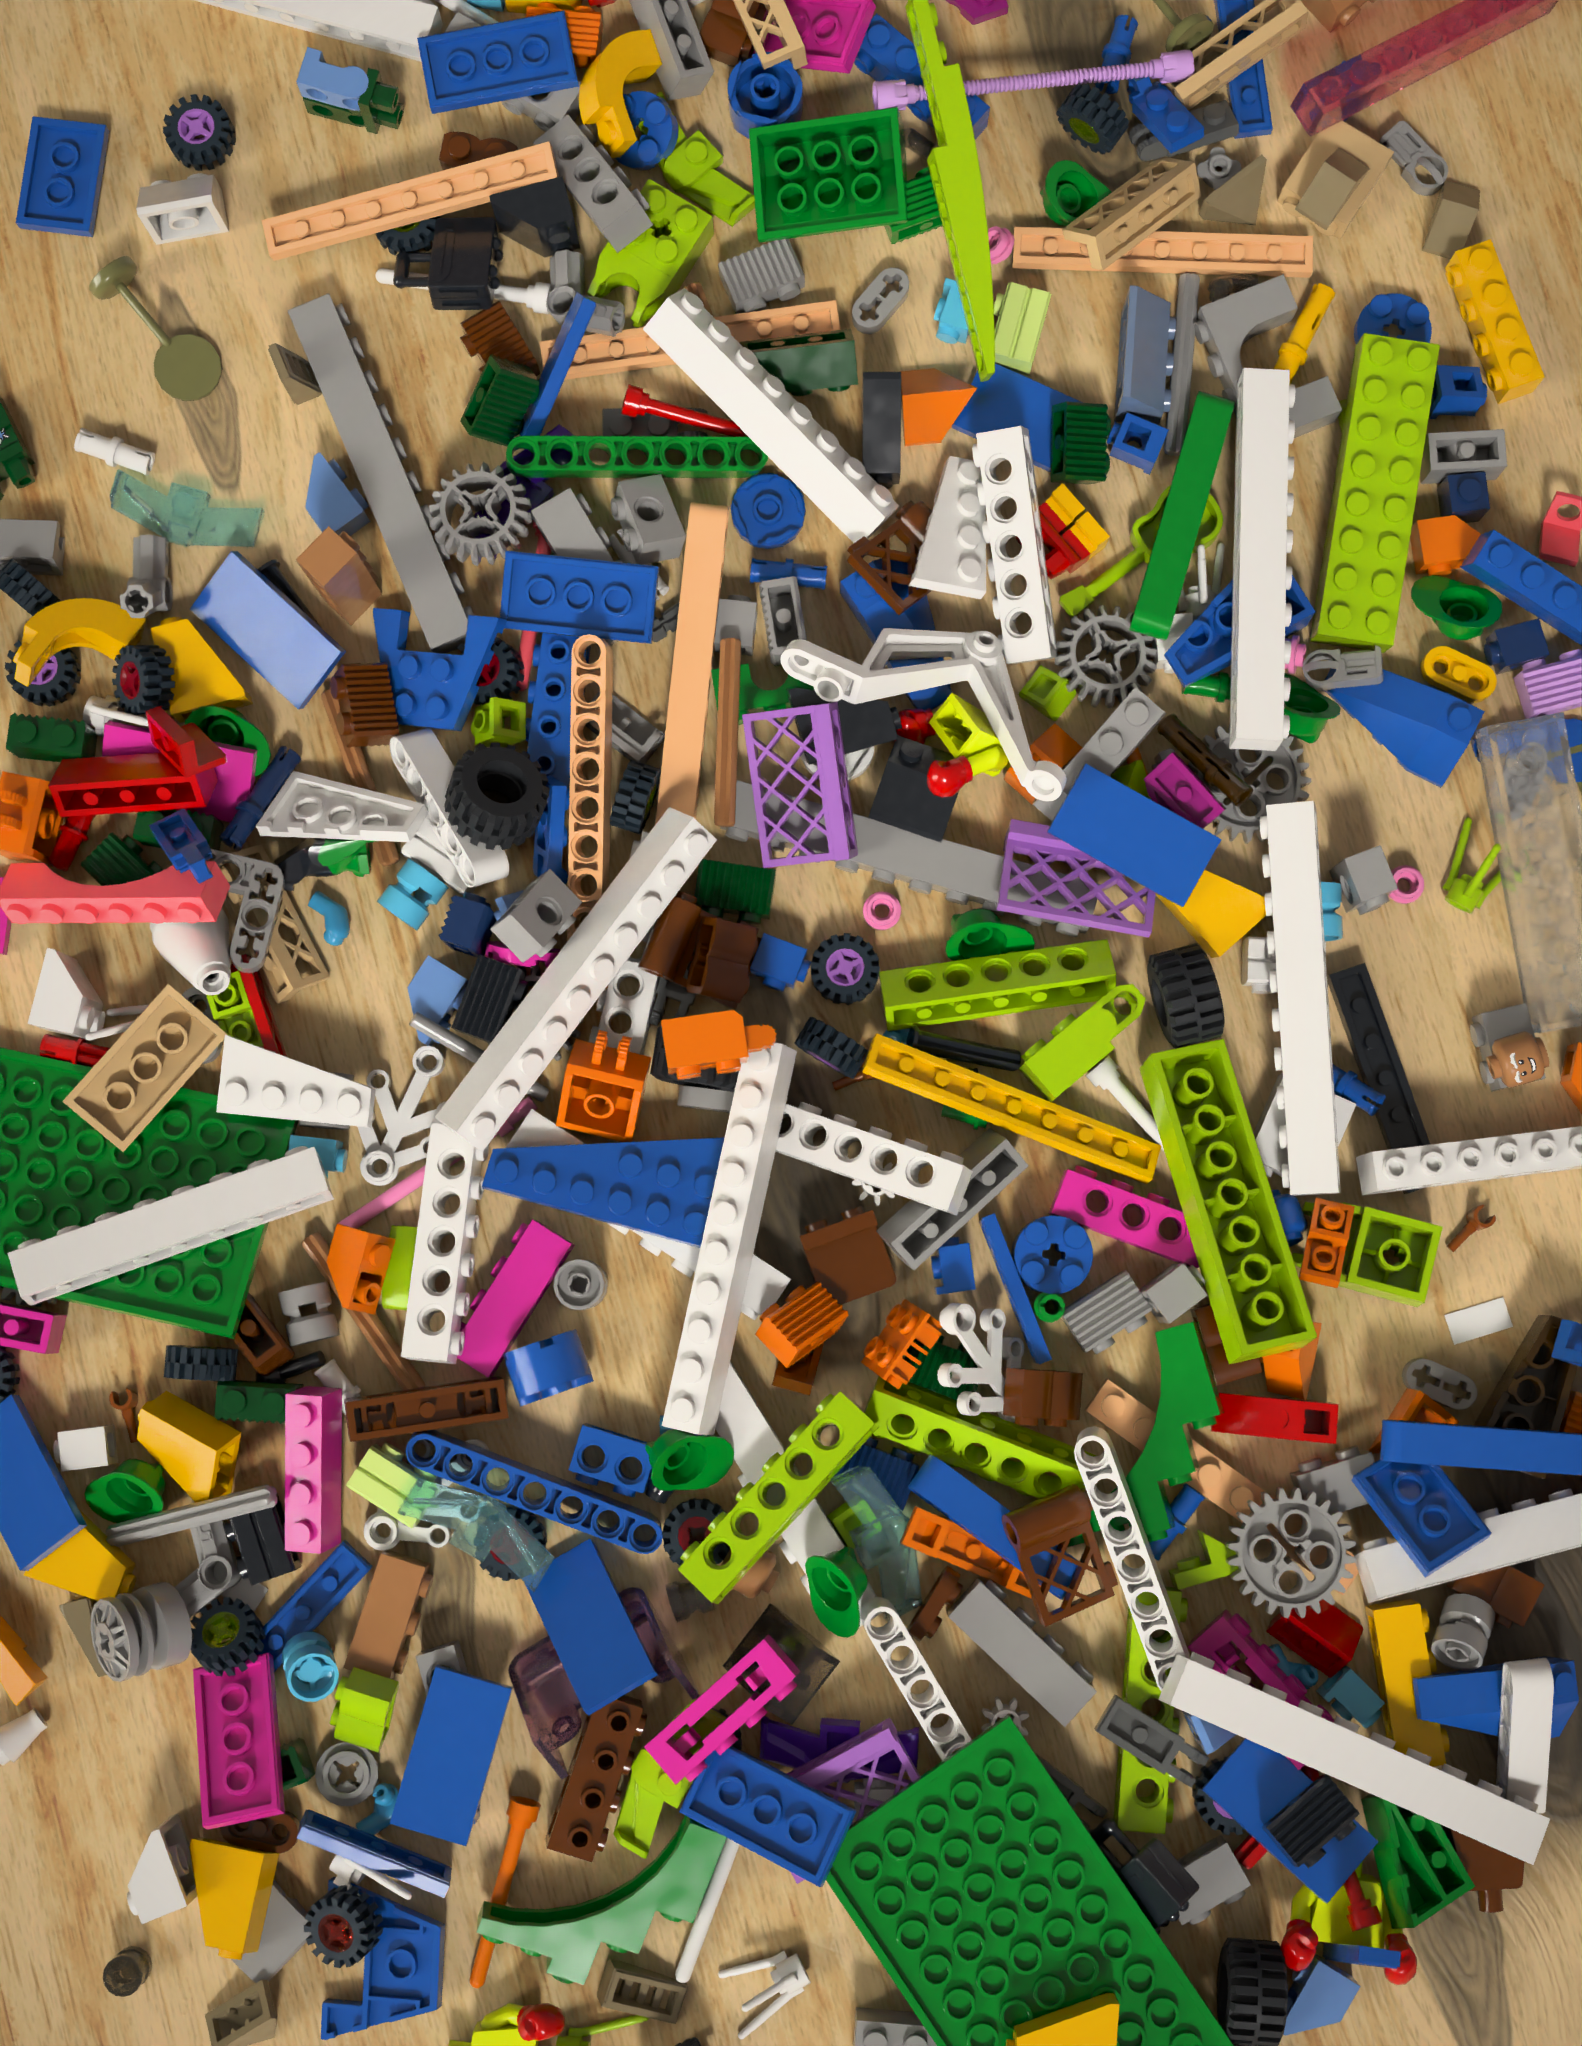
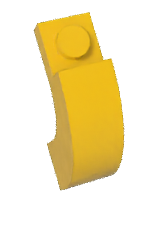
M650 29L631 31L615 38L588 66L581 80L579 109L583 125L596 123L599 140L611 158L621 157L637 141L625 106L623 85L646 82L662 65Z
M94 598L69 599L49 605L32 616L24 626L22 645L17 650L13 662L17 664L14 679L28 687L54 654L70 647L91 648L115 660L116 655H121L119 651L121 648L137 645L140 642L146 619L131 618L129 613L121 609L119 604Z

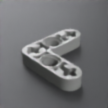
M211 849L213 856L211 859H214L213 861L217 863L219 868L223 864L233 863L240 869L238 878L228 882L230 884L228 892L244 895L230 946V957L237 970L243 973L256 972L263 967L268 954L284 891L285 880L283 873L277 865L271 862ZM266 873H272L273 880L277 882L276 885L270 884L266 893L267 900H273L272 904L263 899H251L252 895L260 898L262 888L257 878H264ZM254 908L264 909L269 915L267 923L261 927L250 926L246 921L248 912ZM243 931L252 936H264L262 941L255 937L253 949L258 957L250 958L249 963H243L242 956L237 954L239 950L245 951L248 945V935L241 936Z

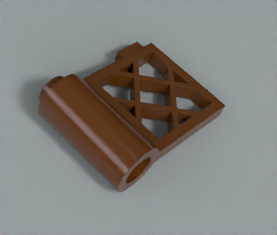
M909 501L896 514L895 517L898 521L870 541L863 536L847 550L851 554L847 562L898 615L932 591L909 586L912 574L916 569L915 565L918 562V553L927 531L925 530L927 522L932 514V510L923 501H919L916 504L913 501ZM896 535L906 545V552L890 549L889 539ZM867 555L882 558L883 570L872 568L863 558ZM890 560L907 563L908 575L891 572ZM891 582L908 585L909 596L902 600L892 589Z
M678 891L656 920L638 968L687 989V979L683 976L689 962L693 960L695 955L693 951L700 922L703 916L718 917L697 906L698 899L696 897ZM737 920L736 922L739 924L752 926L742 920ZM756 928V937L758 939L759 947L762 938L757 936L759 928ZM755 955L751 958L748 964V975H750V967L752 965ZM704 996L731 1009L736 1010L738 1005L736 1002Z
M1076 1484L1069 1485L1002 1516L1004 1531L1017 1553L1040 1623L1045 1627L1114 1596L1112 1587L1118 1585L1111 1562H1103L1090 1524L1091 1511L1094 1509L1085 1488L1080 1489ZM1082 1534L1086 1547L1080 1561L1064 1555L1070 1539ZM1058 1545L1056 1551L1051 1549V1547ZM1042 1551H1047L1054 1555L1045 1577L1035 1573L1030 1560L1031 1556ZM1062 1559L1078 1565L1069 1587L1053 1581ZM1090 1559H1091V1562H1092L1093 1567L1088 1566V1563H1089ZM1086 1569L1096 1574L1101 1588L1088 1595L1077 1592ZM1037 1579L1043 1581L1041 1587L1039 1586ZM1051 1585L1066 1591L1061 1607L1048 1612L1045 1599ZM1075 1596L1080 1597V1599L1073 1601Z

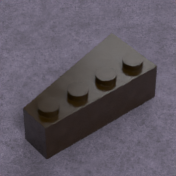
M1552 1315L1537 1316L1473 1426L1559 1432L1578 1367L1551 1357L1561 1318ZM1518 1471L1545 1479L1547 1473Z

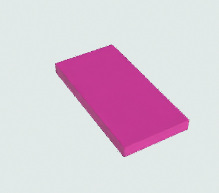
M108 721L104 724L102 757L160 752L152 744L149 728ZM214 742L226 754L227 763L214 767L218 782L207 807L188 808L185 810H190L193 813L196 811L200 814L205 813L208 816L212 814L221 821L231 822L237 813L235 809L237 804L241 800L245 801L254 788L258 750Z
M270 1653L257 1655L258 1659L255 1663L248 1659L245 1662L248 1669L243 1672L239 1667H235L236 1675L228 1676L225 1671L222 1677L216 1676L213 1671L209 1673L204 1667L193 1669L202 1827L207 1830L285 1813L274 1661Z

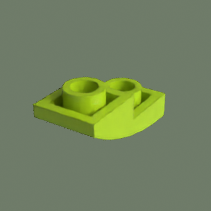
M240 972L231 973L230 983L223 992L217 995H206L213 1018L218 1021L219 1027L229 1036L264 1048Z
M391 1226L389 1237L396 1240L382 1287V1306L384 1309L407 1310L417 1227Z

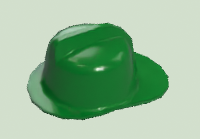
M1069 160L1056 162L1048 170L1045 186L1040 192L1043 197V206L1046 214L1052 221L1064 226L1069 225L1112 193L1082 166Z
M1432 575L1418 579L1411 588V598L1416 607L1425 615L1431 617L1441 633L1448 638L1469 640L1480 636L1484 628L1498 621L1502 614V603L1497 595L1482 587Z
M1284 673V678H1290L1291 682L1289 700L1284 701V715H1289L1290 717L1289 734L1307 743H1314L1318 740L1328 719H1333L1340 715L1341 708L1335 701L1323 696L1304 681Z
M202 706L192 711L185 720L184 725L195 723L214 742L258 750L255 777L261 775L268 767L271 753L266 737L236 709L227 706Z
M978 908L952 916V936L946 943L945 951L950 960L957 961L972 957L1034 950L1035 941L1032 934L1025 928L1003 923L991 910Z
M677 1429L667 1430L656 1441H649L645 1445L652 1468V1483L656 1488L663 1491L708 1488L719 1482L728 1473L734 1459L732 1445L726 1439L717 1436H696L693 1433Z
M128 1459L111 1473L95 1479L87 1485L84 1493L86 1503L97 1515L113 1523H120L161 1512L164 1506L162 1495L166 1485L165 1479L162 1476L164 1468L158 1462L149 1464L139 1459Z
M844 1547L840 1551L828 1553L824 1557L818 1555L808 1557L805 1568L809 1582L810 1597L813 1609L820 1622L837 1636L848 1638L855 1635L860 1627L858 1602L867 1588L868 1579L864 1569L857 1562L854 1549Z

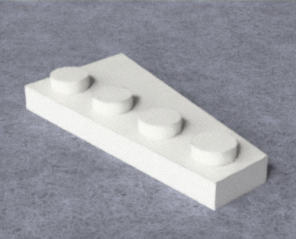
M949 456L945 462L934 498L935 503L932 514L927 522L925 529L927 531L918 553V562L909 586L982 599L986 593V542L982 528L983 521H986V506L981 505L979 501L977 485L979 482H982L981 468L975 466L974 460Z
M293 771L257 823L256 828L260 836L410 842L428 813L423 803Z
M225 1035L216 1112L372 1128L375 1088L310 1066L304 1062L291 1059L238 1038Z

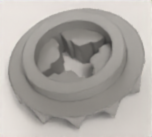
M338 1742L329 1747L319 1758L315 1771L318 1789L333 1804L339 1806L357 1805L366 1800L379 1781V1763L376 1762L371 1750L347 1742ZM359 1762V1765L356 1767L357 1770L354 1772L357 1780L353 1782L351 1779H348L337 1785L336 1782L340 1779L339 1776L342 1773L339 1764L348 1767L351 1763Z

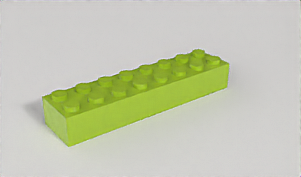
M1364 333L1355 346L1310 642L1361 650L1372 649V651H1375V645L1381 648L1382 653H1385L1394 644L1439 355V344Z
M1224 1039L1150 1054L1139 1069L1200 1271L1205 1280V1287L1228 1363L1234 1364L1303 1348L1317 1338V1334Z

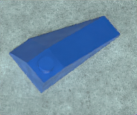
M882 558L868 563L872 568L883 570ZM890 560L891 572L908 575L907 563ZM857 571L840 581L841 596L873 645L883 628L936 631L927 595L898 615ZM891 582L892 589L902 600L909 596L908 585ZM943 657L889 660L886 665L888 668L944 661ZM950 684L905 694L914 708H922L923 710L930 708L932 711L945 702L952 693Z
M1293 575L1291 588L1286 590V603H1290L1292 606V617L1290 626L1285 627V638L1305 628L1316 612ZM1233 579L1164 654L1183 687L1231 665Z
M1330 668L1325 680L1331 678L1336 669ZM1384 669V679L1381 684L1336 688L1325 691L1353 719L1356 718L1373 734L1372 738L1380 745L1383 744L1398 759L1397 762L1406 771L1440 788L1467 748L1485 712L1448 693Z
M1548 1656L1530 1658H1546L1551 1666L1554 1681L1551 1738L1559 1737L1579 1702L1574 1660ZM1503 1663L1482 1666L1472 1671L1458 1670L1412 1678L1417 1719L1499 1736Z

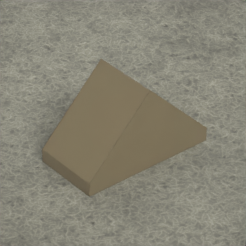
M1338 148L1324 161L1295 210L1324 230H1327L1370 168Z
M1445 180L1438 196L1422 251L1451 259L1455 251L1464 248L1479 211L1480 190Z

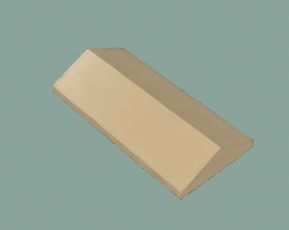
M167 984L62 1102L124 1152L224 1040L225 1035L228 1034L172 986Z

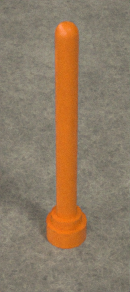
M522 1796L510 1797L506 1814L509 1816L508 1823L511 1827L491 1897V1903L506 1906L526 1829H530L532 1823L537 1821L541 1804L533 1799ZM482 1934L469 1979L471 1986L474 1988H480L484 1985L495 1943L486 1940Z

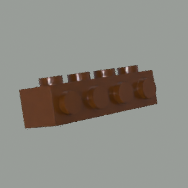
M623 1695L591 1715L586 1716L545 1838L547 1849L589 1862L593 1861L596 1851H603L609 1833V1828L604 1827L608 1813L615 1814L622 1794V1790L617 1789L621 1774H629L634 1759V1752L630 1751L634 1736L641 1737L646 1724L647 1714L642 1713L644 1708L641 1700Z

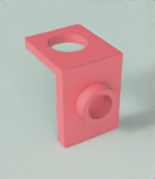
M1560 491L1556 492L1541 523L1540 559L1572 567L1576 566L1579 558L1580 530L1582 528L1581 496ZM1572 504L1577 506L1580 512L1578 515L1568 518L1561 516L1557 510L1562 505Z

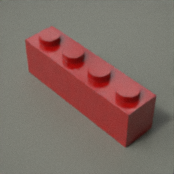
M159 752L63 759L48 787L60 817L207 807L218 779L214 768L185 778Z

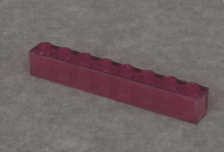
M1464 0L1304 82L1290 107L1309 137L1549 14L1559 0Z

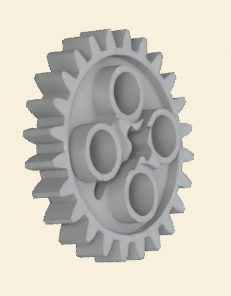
M1230 724L1229 733L1221 726H1218L1214 730L1216 740L1206 735L1202 742L1220 759L1226 758L1232 764L1231 769L1241 779L1248 777L1267 757L1273 760L1250 785L1253 788V793L1248 800L1256 805V815H1244L1239 806L1236 807L1233 802L1225 805L1223 800L1227 796L1216 786H1209L1204 781L1205 775L1191 762L1187 766L1196 773V776L1226 808L1213 820L1217 824L1214 833L1216 836L1224 829L1229 830V841L1231 842L1238 833H1242L1245 844L1251 841L1253 833H1256L1258 839L1264 842L1266 839L1261 838L1260 816H1267L1266 805L1306 801L1309 798L1310 794L1300 789L1311 783V778L1301 776V773L1309 767V763L1297 762V758L1302 754L1303 749L1291 751L1289 746L1294 739L1293 736L1283 740L1276 751L1254 750L1257 756L1256 762H1245L1239 755V749H1229ZM1270 773L1279 775L1283 780V789L1275 790L1269 787L1266 782V775Z
M1277 1487L1276 1499H1272L1268 1493L1263 1491L1261 1492L1263 1504L1259 1506L1255 1502L1248 1500L1247 1503L1251 1513L1249 1515L1242 1512L1236 1513L1243 1522L1242 1526H1229V1530L1237 1535V1540L1225 1542V1546L1235 1550L1236 1555L1227 1558L1226 1563L1238 1566L1239 1568L1230 1577L1234 1581L1245 1580L1239 1591L1243 1595L1254 1591L1251 1603L1257 1607L1266 1600L1265 1611L1268 1614L1272 1615L1277 1606H1280V1612L1284 1618L1289 1617L1292 1608H1295L1298 1616L1305 1618L1306 1606H1310L1319 1614L1321 1613L1320 1600L1324 1599L1331 1605L1335 1604L1330 1593L1333 1589L1345 1593V1588L1339 1582L1341 1577L1353 1578L1354 1576L1344 1569L1345 1564L1357 1562L1355 1557L1346 1554V1549L1354 1547L1356 1542L1351 1539H1344L1343 1537L1352 1528L1348 1524H1337L1343 1515L1340 1510L1337 1509L1327 1513L1331 1503L1330 1500L1324 1498L1316 1505V1493L1311 1490L1304 1499H1302L1301 1491L1298 1487L1292 1488L1290 1497H1287L1283 1488ZM1298 1513L1302 1518L1301 1529L1295 1534H1287L1284 1528L1286 1518L1291 1514ZM1272 1523L1287 1543L1294 1547L1298 1546L1295 1549V1554L1314 1574L1312 1581L1306 1578L1303 1571L1294 1561L1285 1557L1287 1554L1286 1550L1268 1531V1524ZM1261 1539H1269L1272 1544L1271 1553L1264 1559H1257L1253 1551L1254 1545ZM1318 1545H1324L1327 1549V1559L1320 1565H1312L1310 1561L1311 1550ZM1288 1570L1295 1571L1297 1575L1296 1585L1290 1590H1281L1279 1586L1280 1576Z

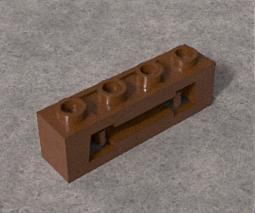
M501 1376L344 1399L350 1442L509 1418L505 1384Z

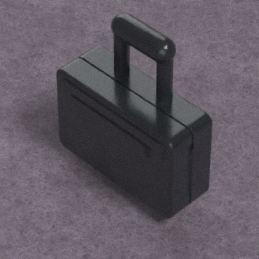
M492 217L438 218L435 222L432 252H399L396 256L393 284L400 289L405 287H428L432 306L435 310L491 309L494 291L500 286V280L496 277L498 274L497 265L503 259V252L499 249L501 241L498 236L495 219ZM430 262L428 277H409L410 263Z
M1112 1818L1103 1820L1090 1832V1835L1158 1934L1161 1932L1160 1926L1166 1927L1170 1921H1177L1180 1917L1179 1911L1184 1912L1189 1908V1899L1199 1890V1884L1160 1840L1152 1838L1139 1850ZM1112 1835L1131 1855L1123 1864L1104 1844Z

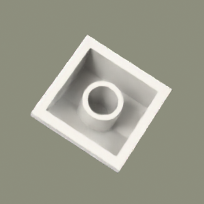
M198 173L190 175L185 180L174 182L159 180L153 182L150 186L141 187L139 190L136 207L137 215L156 245L229 232L222 189L214 174Z
M47 948L28 1024L51 1032L86 1039L85 1035L87 1033L103 1029L105 1022V1012L102 1011L103 1003L75 958L55 949Z
M178 1813L170 1816L151 1832L129 1881L128 1905L131 1912L139 1916L141 1924L184 1908L197 1897L189 1848L190 1844Z

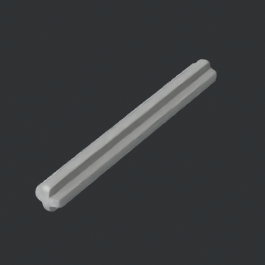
M1183 273L1178 281L1175 316L1176 330L1172 351L1174 353V363L1169 389H1171L1170 411L1167 412L1166 428L1169 431L1164 444L1165 454L1171 456L1180 455L1188 425L1195 342V327L1193 323L1197 319L1200 283L1199 275L1194 273Z
M262 1485L112 1524L106 1529V1541L111 1546L119 1547L271 1508L277 1504V1491L274 1486Z

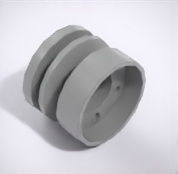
M159 1582L138 1588L132 1594L120 1593L116 1597L100 1599L94 1604L90 1628L93 1647L101 1667L113 1681L122 1682L133 1676L144 1675L150 1669L161 1670L180 1664L188 1658L192 1645L190 1617L182 1597L170 1583Z

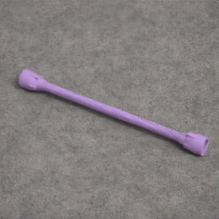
M1188 49L1163 52L1159 59H1151L1148 63L1093 67L1092 69L1083 68V70L1081 68L1069 71L1061 70L1059 72L1055 71V73L1051 71L1050 73H1036V75L1034 73L1031 75L1023 74L1022 76L1013 75V77L1008 76V78L1004 76L1003 78L995 77L994 79L966 80L963 83L967 96H973L975 93L976 95L980 93L983 95L984 93L989 94V92L992 94L994 92H1008V90L1012 92L1013 90L1036 89V87L1040 89L1041 87L1064 86V84L1068 86L1077 85L1078 83L1109 82L1111 80L1119 81L1120 79L1128 80L1129 78L1137 79L1143 77L1159 78L1161 84L1183 82L1194 74V58L1191 50ZM905 79L873 82L872 94L875 110L897 107L901 111L906 110L907 104H915L918 100H927L924 85L906 84Z

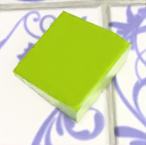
M1040 665L1018 695L1047 718L1057 721L1077 693L1075 689L1071 692L1067 691L1068 679L1062 678L1057 673Z

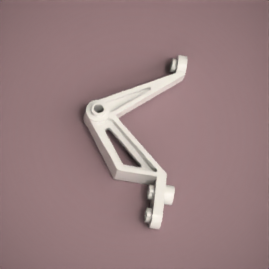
M883 628L862 665L802 639L791 641L781 655L783 669L793 678L813 686L816 694L827 702H837L842 699L852 704H859L968 681L1021 785L1033 797L1042 801L1056 800L1066 785V774L1061 767L1050 761H1034L1032 758L1002 653L1003 646L1001 641L991 632L974 631L967 633ZM935 657L952 658L926 664L884 669L889 660Z

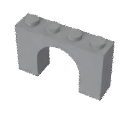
M1284 274L1201 306L1197 313L1196 322L1193 323L1196 339L1200 344H1205L1210 355L1207 358L1209 369L1215 378L1219 377L1224 388L1222 390V397L1235 401L1233 408L1235 416L1237 408V382L1243 371L1240 360L1241 347L1252 337L1291 322L1298 309ZM1328 376L1295 388L1294 406L1289 408V420L1295 422L1294 438L1332 424L1337 420L1342 408Z

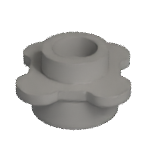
M1214 147L1210 151L1209 158L1205 162H1200L1196 170L1197 175L1203 178L1209 187L1216 190L1241 171V164L1238 160L1230 159L1222 147ZM1220 166L1222 171L1218 172L1215 168Z

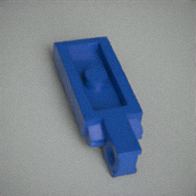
M1149 77L1128 79L1127 92L1130 94L1129 101L1132 104V112L1171 154L1204 137V126L1165 85H1162L1159 81L1151 83Z
M181 809L149 825L155 839L176 870L183 873L190 869L199 884L213 877L206 864L207 860L213 858L212 851L207 840L185 809Z

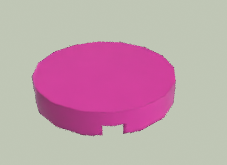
M502 941L487 942L485 956L501 963L525 967L536 966L540 961L545 962V966L548 968L561 950L552 948L543 957L540 958L535 954L522 963Z

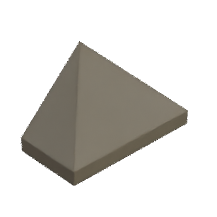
M1261 154L1207 196L1199 212L1201 218L1210 221L1256 225L1267 159Z
M260 1980L205 2014L211 2046H247L275 2038L276 2015L268 1980Z

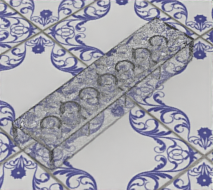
M1564 712L1486 726L1476 730L1475 736L1495 844L1501 845L1497 858L1523 1003L1527 1004L1534 1033H1545L1582 1026V813Z

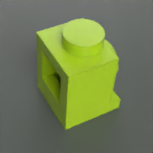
M492 697L490 702L475 707V715L471 723V732L475 737V745L481 743L486 747H490L491 743H500V746L504 748L508 744L513 745L526 740V703ZM511 716V730L504 729V718Z

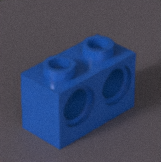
M588 1423L582 1425L568 1469L577 1473L576 1480L598 1486V1482L601 1480L614 1484L612 1491L625 1496L635 1497L636 1492L644 1493L646 1491L652 1472L649 1455L645 1450L646 1441ZM597 1445L604 1451L605 1460L601 1466L594 1467L585 1461L584 1452L588 1446ZM635 1457L641 1462L642 1473L639 1477L629 1478L623 1474L621 1463L624 1458Z

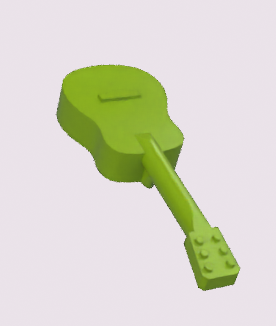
M1170 486L1160 495L1153 510L1137 519L1133 524L1129 537L1134 550L1085 587L1080 585L1060 596L1059 604L1071 618L1078 616L1094 602L1096 596L1144 561L1148 564ZM1210 493L1192 553H1197L1199 544H1203L1205 549L1211 546L1223 525L1221 509Z

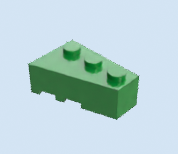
M1371 1793L1361 1799L1368 1831L1379 1841L1374 1846L1373 1852L1392 1929L1415 1928L1475 1887L1439 1823Z

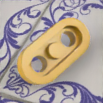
M1438 646L1431 649L1421 662V674L1429 684L1467 702H1482L1496 688L1497 679L1492 668L1450 647ZM1434 663L1443 664L1445 673H1437L1434 670ZM1468 680H1477L1480 686L1479 690L1471 689L1468 685Z

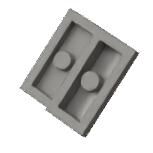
M275 1879L273 1880L258 1952L245 1953L241 1960L231 1959L255 1983L262 1979L269 1982L306 1943V1938L311 1935V1932H304V1925L308 1922L305 1919L307 1912L297 1899L289 1898Z

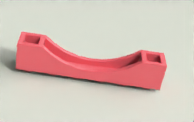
M206 861L213 877L200 884L196 881L190 869L180 873L172 865L161 872L140 880L105 886L84 885L66 880L54 873L45 863H11L0 885V907L12 923L216 922L230 889V884L215 861Z

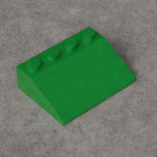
M897 107L749 129L759 243L908 222L904 126Z

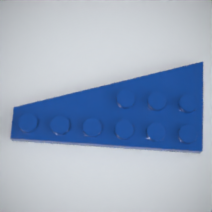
M725 1137L497 1148L492 1150L482 1188L701 1248Z

